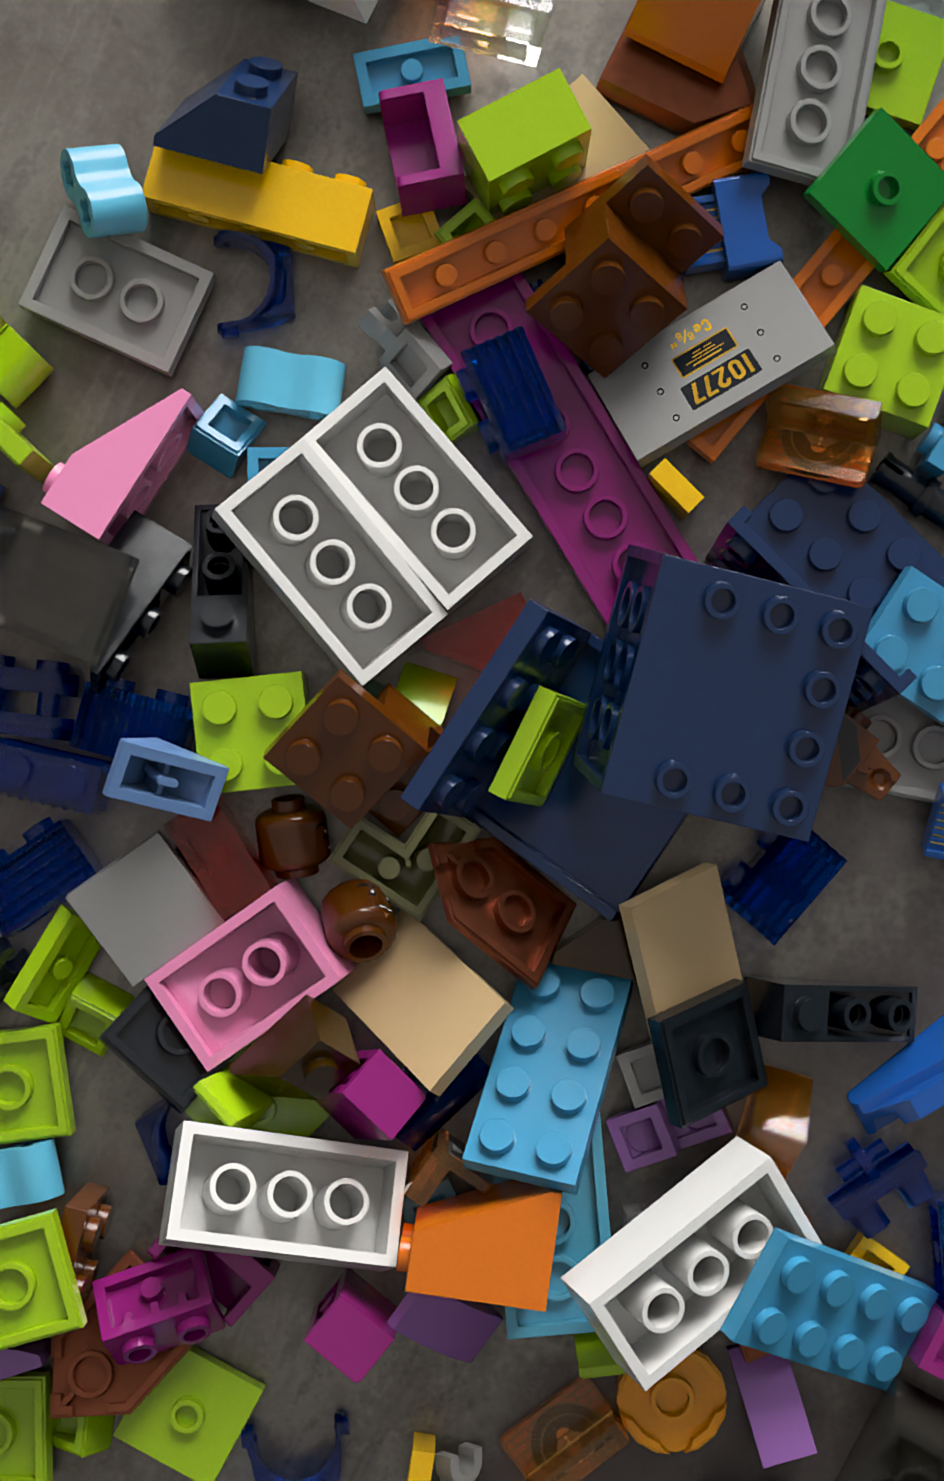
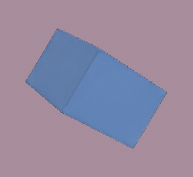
M157 737L120 738L102 793L107 797L211 822L229 768Z

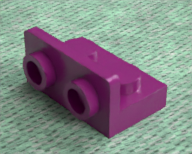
M186 1248L92 1281L102 1342L118 1365L144 1363L152 1359L158 1352L181 1344L191 1345L206 1340L212 1333L223 1330L226 1327L223 1320L224 1316L215 1300L206 1254L203 1250Z

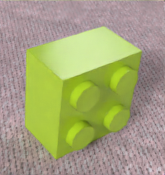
M560 68L457 120L458 147L463 169L481 203L491 215L501 210L506 215L526 206L532 201L533 193L549 185H552L553 189H559L572 183L582 174L581 169L586 167L592 128Z
M861 285L847 304L834 340L837 353L827 359L812 403L914 440L929 428L944 387V314Z
M302 671L189 683L197 754L229 768L221 794L297 786L266 761L263 756L267 747L310 702L307 674Z

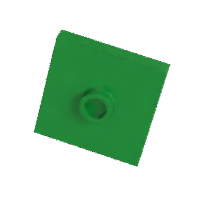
M881 107L871 113L802 196L878 272H883L889 269L944 203V171Z

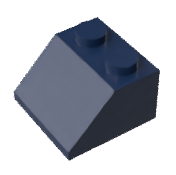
M257 56L250 58V60L243 59L185 98L155 133L153 146L263 174L289 137L298 72L284 69L281 62L269 57Z

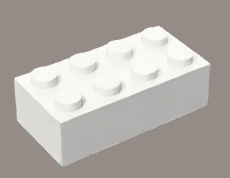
M386 366L303 436L448 613V616L524 552L532 543V534Z
M303 437L214 509L211 517L335 666L345 672L360 686L365 685L448 615L441 604Z
M184 1120L175 1130L158 1245L376 1272L396 1268L408 1151Z
M736 1136L564 1274L561 1280L615 1363L641 1388L647 1391L720 1330L775 1227L822 1244L773 1159Z

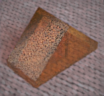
M764 1063L768 1086L748 1095L736 1136L769 1155L785 1179L807 1143L813 1079Z

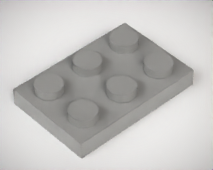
M64 205L18 305L26 312L172 377L217 278L213 272L129 234L89 239L83 232L78 211Z

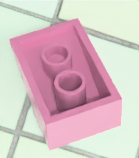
M181 388L71 454L65 465L58 463L44 482L43 492L46 495L41 504L108 546L134 510L145 515L186 451L191 429L204 414V411L192 394Z
M288 879L269 890L144 980L206 1071L209 1072L265 1033L306 994L312 998L317 997L343 979L356 966L353 961L343 959L332 951L326 940L321 915L297 880Z

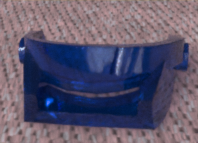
M218 231V235L213 237V245L215 247L249 250L264 260L270 274L267 294L260 306L242 320L217 324L218 334L222 335L223 339L240 338V333L275 327L295 318L293 249L289 246L263 240L240 231Z
M164 1099L152 1105L134 1122L160 1186L167 1185L172 1156V1147L168 1142L165 1128L166 1118L172 1106Z
M335 1412L334 1429L336 1438L331 1456L319 1472L301 1480L284 1479L268 1468L260 1455L255 1425H246L245 1430L241 1431L242 1448L247 1449L255 1481H339L345 1435H350L349 1417L344 1416L343 1412Z

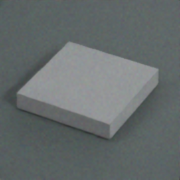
M160 829L70 891L66 896V900L132 986L141 982L225 922L224 915Z

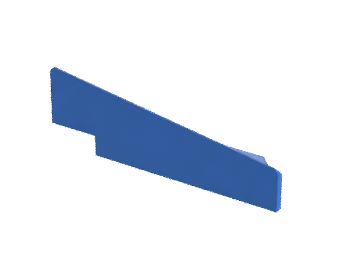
M944 1015L915 1037L914 1042H909L848 1092L847 1099L867 1134H874L899 1118L904 1124L920 1120L944 1106Z

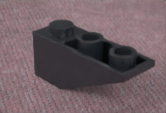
M220 504L195 505L189 644L199 679L254 676L255 611L253 566L211 517L214 509Z
M134 510L103 552L90 668V690L96 694L100 692L107 680L116 683L121 678L132 659V654L128 651L139 636L145 640L151 636L163 616V611L159 608L170 594L178 597L192 577V568L189 566L192 545Z
M744 976V981H747L759 1037L780 1042H914L918 987L790 977Z

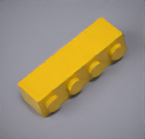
M156 146L153 149L142 189L150 213L356 268L360 266L376 207L373 189L367 188V184L363 180L352 175L338 173L335 174L334 179L314 174L313 168L309 165L291 159H284L281 164L271 162L264 173L259 174Z

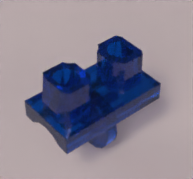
M851 1137L843 1142L851 1157L834 1168L845 1183L825 1197L844 1222L849 1220L856 1229L869 1239L885 1229L891 1222L877 1202L878 1199L894 1189L905 1206L911 1209L931 1198L934 1192L923 1170L929 1165L920 1151L914 1150L909 1142H904L890 1152L881 1138L863 1149L856 1139Z

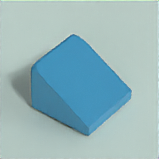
M220 394L193 425L187 444V451L226 477L231 478L247 457V447L254 446L265 429L267 422L223 394Z

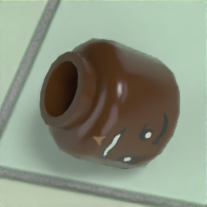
M301 794L283 795L271 799L272 808L263 811L255 819L259 858L262 866L275 871L276 878L298 879L318 873L319 865L325 862L331 853L327 818L324 810L318 805L305 803L304 795Z
M352 879L338 884L322 900L320 915L326 940L332 951L341 958L358 963L370 962L382 956L396 940L398 924L392 903L375 883L367 879Z

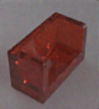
M221 795L211 822L180 814L164 824V827L224 920L235 915L278 885L269 869L262 866L258 852Z

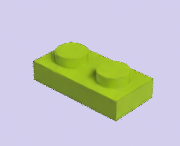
M60 904L3 999L14 1011L49 1023H56L67 1004L71 992L82 980L102 947L74 909Z

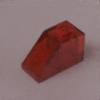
M519 592L421 638V644L427 654L482 673L527 604L522 592Z

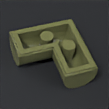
M426 812L404 844L363 817L352 829L348 828L328 858V861L355 879H367L381 888L386 897L390 899L392 904L416 920L421 921L440 893L427 845L451 841V843L471 842L475 840L482 828L468 818Z

